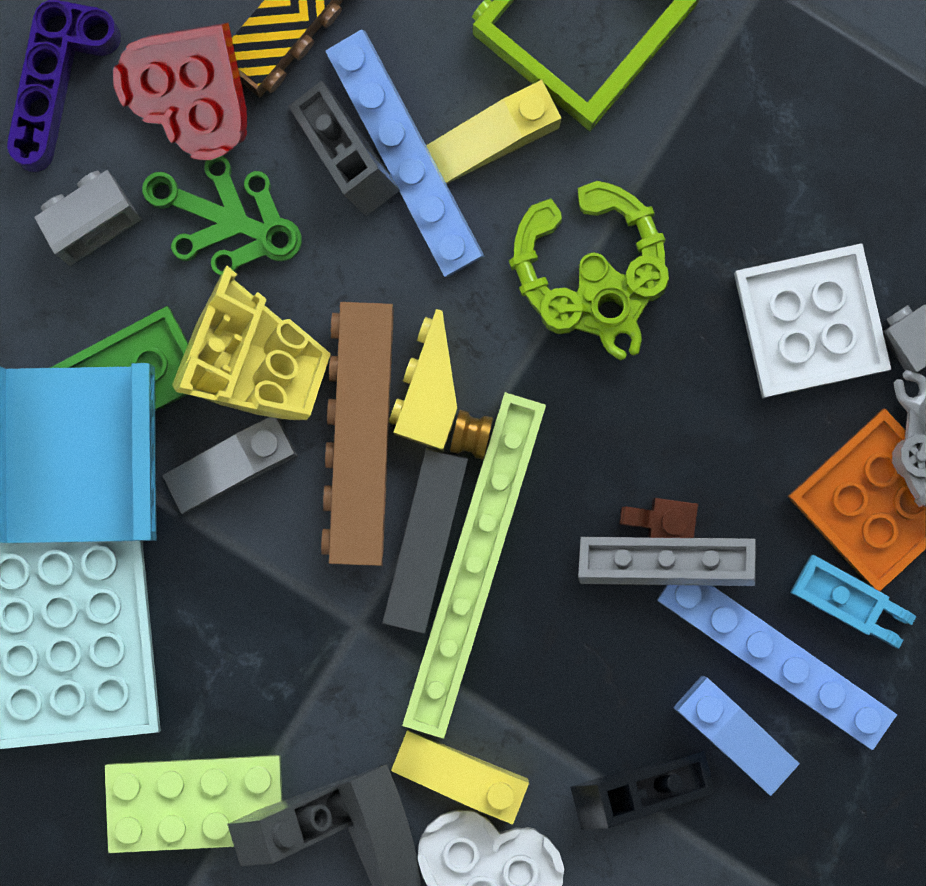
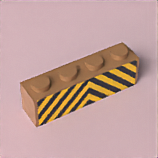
M264 0L232 37L241 83L259 98L266 91L274 92L284 81L287 75L284 70L294 58L298 61L301 60L312 48L315 42L312 37L322 25L328 28L337 19L342 11V7L339 5L343 0Z

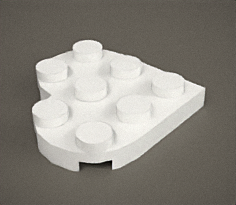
M457 809L439 815L427 825L419 839L418 863L427 886L563 885L564 866L559 850L547 836L539 833L536 829L534 830V828L530 829L531 827H516L499 832L488 818L480 815L476 810Z

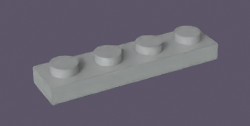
M581 537L578 573L580 584L755 586L756 539Z

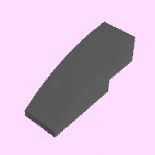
M385 764L372 768L336 785L353 823L347 829L372 886H421L414 842L388 765Z

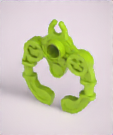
M595 181L577 188L579 207L583 214L599 216L615 210L625 217L628 226L637 225L642 240L636 243L637 250L642 252V256H639L630 263L626 275L617 272L603 255L589 253L581 259L579 264V288L577 292L565 287L550 290L546 277L537 278L532 263L538 260L534 250L536 239L553 233L562 223L561 211L551 198L532 205L525 213L518 227L514 242V257L509 260L511 270H516L521 282L519 287L521 295L525 296L531 306L539 313L543 324L548 330L557 334H565L577 329L600 336L607 352L621 361L626 359L627 354L615 345L616 336L620 333L628 334L632 339L629 348L630 354L633 356L639 354L642 337L637 320L648 302L655 301L661 297L668 286L669 275L668 268L665 265L663 245L665 237L663 233H658L652 219L655 214L652 206H644L634 195L616 185ZM605 302H615L620 305L623 311L615 318H606L601 315L598 309Z

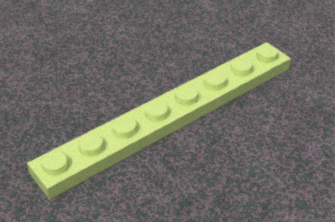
M504 393L402 724L404 727L443 739L445 737L546 407L545 404Z

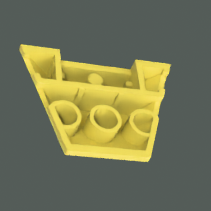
M226 266L195 325L173 381V388L178 393L200 397L219 405L256 415L287 420H307L311 415L331 353L291 319L281 320L265 306L267 299L259 292L253 296L234 280L237 273Z

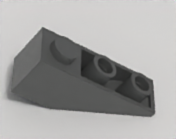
M357 775L266 806L228 823L227 825L240 866L273 864L353 825L336 785Z

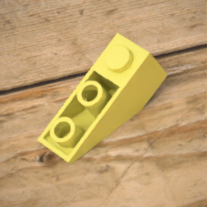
M436 309L433 319L424 318L417 339L418 342L424 343L419 360L411 357L403 382L410 384L405 400L396 399L389 423L396 425L393 432L394 435L444 452L457 414V403L443 312Z

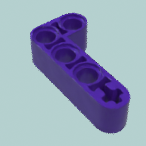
M48 0L36 8L7 141V149L10 156L23 169L30 172H39L46 169L52 162L75 51L106 56L118 48L121 41V33L112 16L107 11L97 7L60 0ZM53 17H66V24L62 30L58 32L47 31L48 22ZM97 24L109 26L108 33L103 39H89V32L93 26ZM55 57L58 59L57 67L52 73L40 74L38 72L40 62L45 58ZM40 98L49 100V107L43 115H30V107L35 100ZM27 125L34 128V133L27 128ZM34 141L39 146L38 152L31 151L28 157L22 150L24 147H31Z

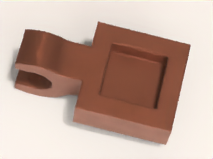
M653 498L652 510L622 507L619 524L649 528L648 538H694L698 504Z

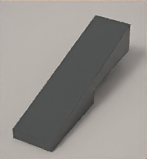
M426 448L383 624L425 634L468 458Z

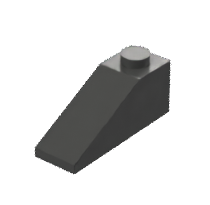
M320 81L288 106L343 195L365 216L369 215L400 191L380 158L323 81Z

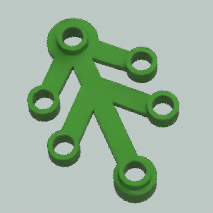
M224 156L207 160L204 166L206 175L215 183L224 207L178 189V185L173 177L165 172L152 173L143 183V195L153 207L165 209L173 205L217 223L191 235L179 234L173 239L171 250L181 261H190L196 257L199 250L240 233L256 240L232 252L228 250L217 251L211 258V267L218 276H221L223 271L217 268V261L223 256L232 259L231 269L236 272L239 266L263 256L278 262L290 260L301 248V233L292 221L280 218L270 194V180L263 172L253 171L249 173L244 180V187L248 195L256 200L264 223L246 216L230 177L232 172L231 165ZM216 162H222L226 166L225 172L220 176H214L210 172L211 166ZM255 178H261L265 181V188L260 192H253L250 189V183ZM160 185H166L170 189L169 195L164 199H157L154 194L155 189ZM279 233L286 234L289 239L287 245L283 248H277L273 245V238ZM183 240L191 241L193 245L191 252L186 255L179 254L177 251L178 244Z

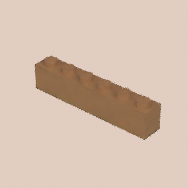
M340 302V313H332L331 338L339 339L338 356H330L329 382H337L336 399H328L327 425H335L334 442H326L325 468H333L332 485L324 486L323 511L331 512L330 529L322 530L321 554L329 555V564L383 566L394 319L393 304Z

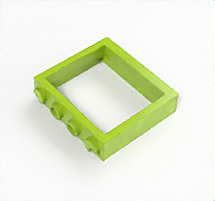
M484 0L472 15V18L475 20L473 23V35L532 84L542 80L553 102L591 132L698 5L700 0H674L588 102L494 25L514 0Z

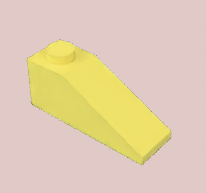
M540 80L503 98L426 146L446 184L559 129L561 116L546 86Z
M409 730L405 734L391 769L392 772L510 824H513L529 785L528 778Z

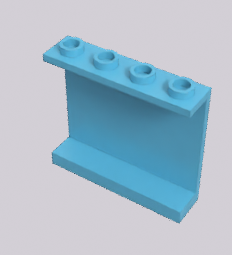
M131 363V367L5 369L0 366V543L157 541L155 367L150 363Z

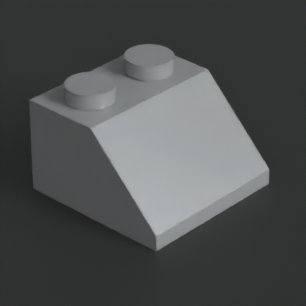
M108 170L101 174L99 171H94L86 175L77 183L79 187L77 190L66 197L60 194L49 199L41 206L43 212L35 216L54 254L69 266L75 264L142 220L116 179Z

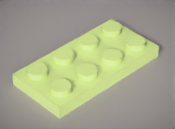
M270 755L106 764L108 853L234 847L228 823L256 810L283 801L281 756Z

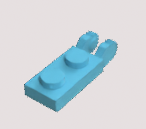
M810 555L790 592L865 635L871 634L898 649L904 640L895 632L884 629L876 624L880 614L884 610L892 615L894 619L910 625L913 624L916 618L908 610L889 601V596L815 555Z

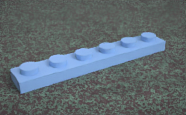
M361 29L325 50L390 175L400 189L399 192L444 277H449L485 257L366 31Z
M666 585L656 599L870 750H874L897 716L892 710L714 586Z

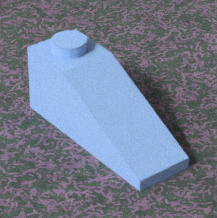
M701 676L673 707L770 796L800 764L744 710L705 676Z

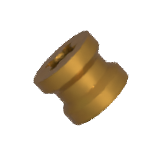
M459 410L450 452L459 454L464 450L472 452L475 458L484 459L493 417L483 416L478 419L471 417L467 411Z

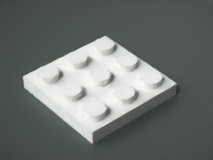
M862 243L734 272L762 398L891 370Z

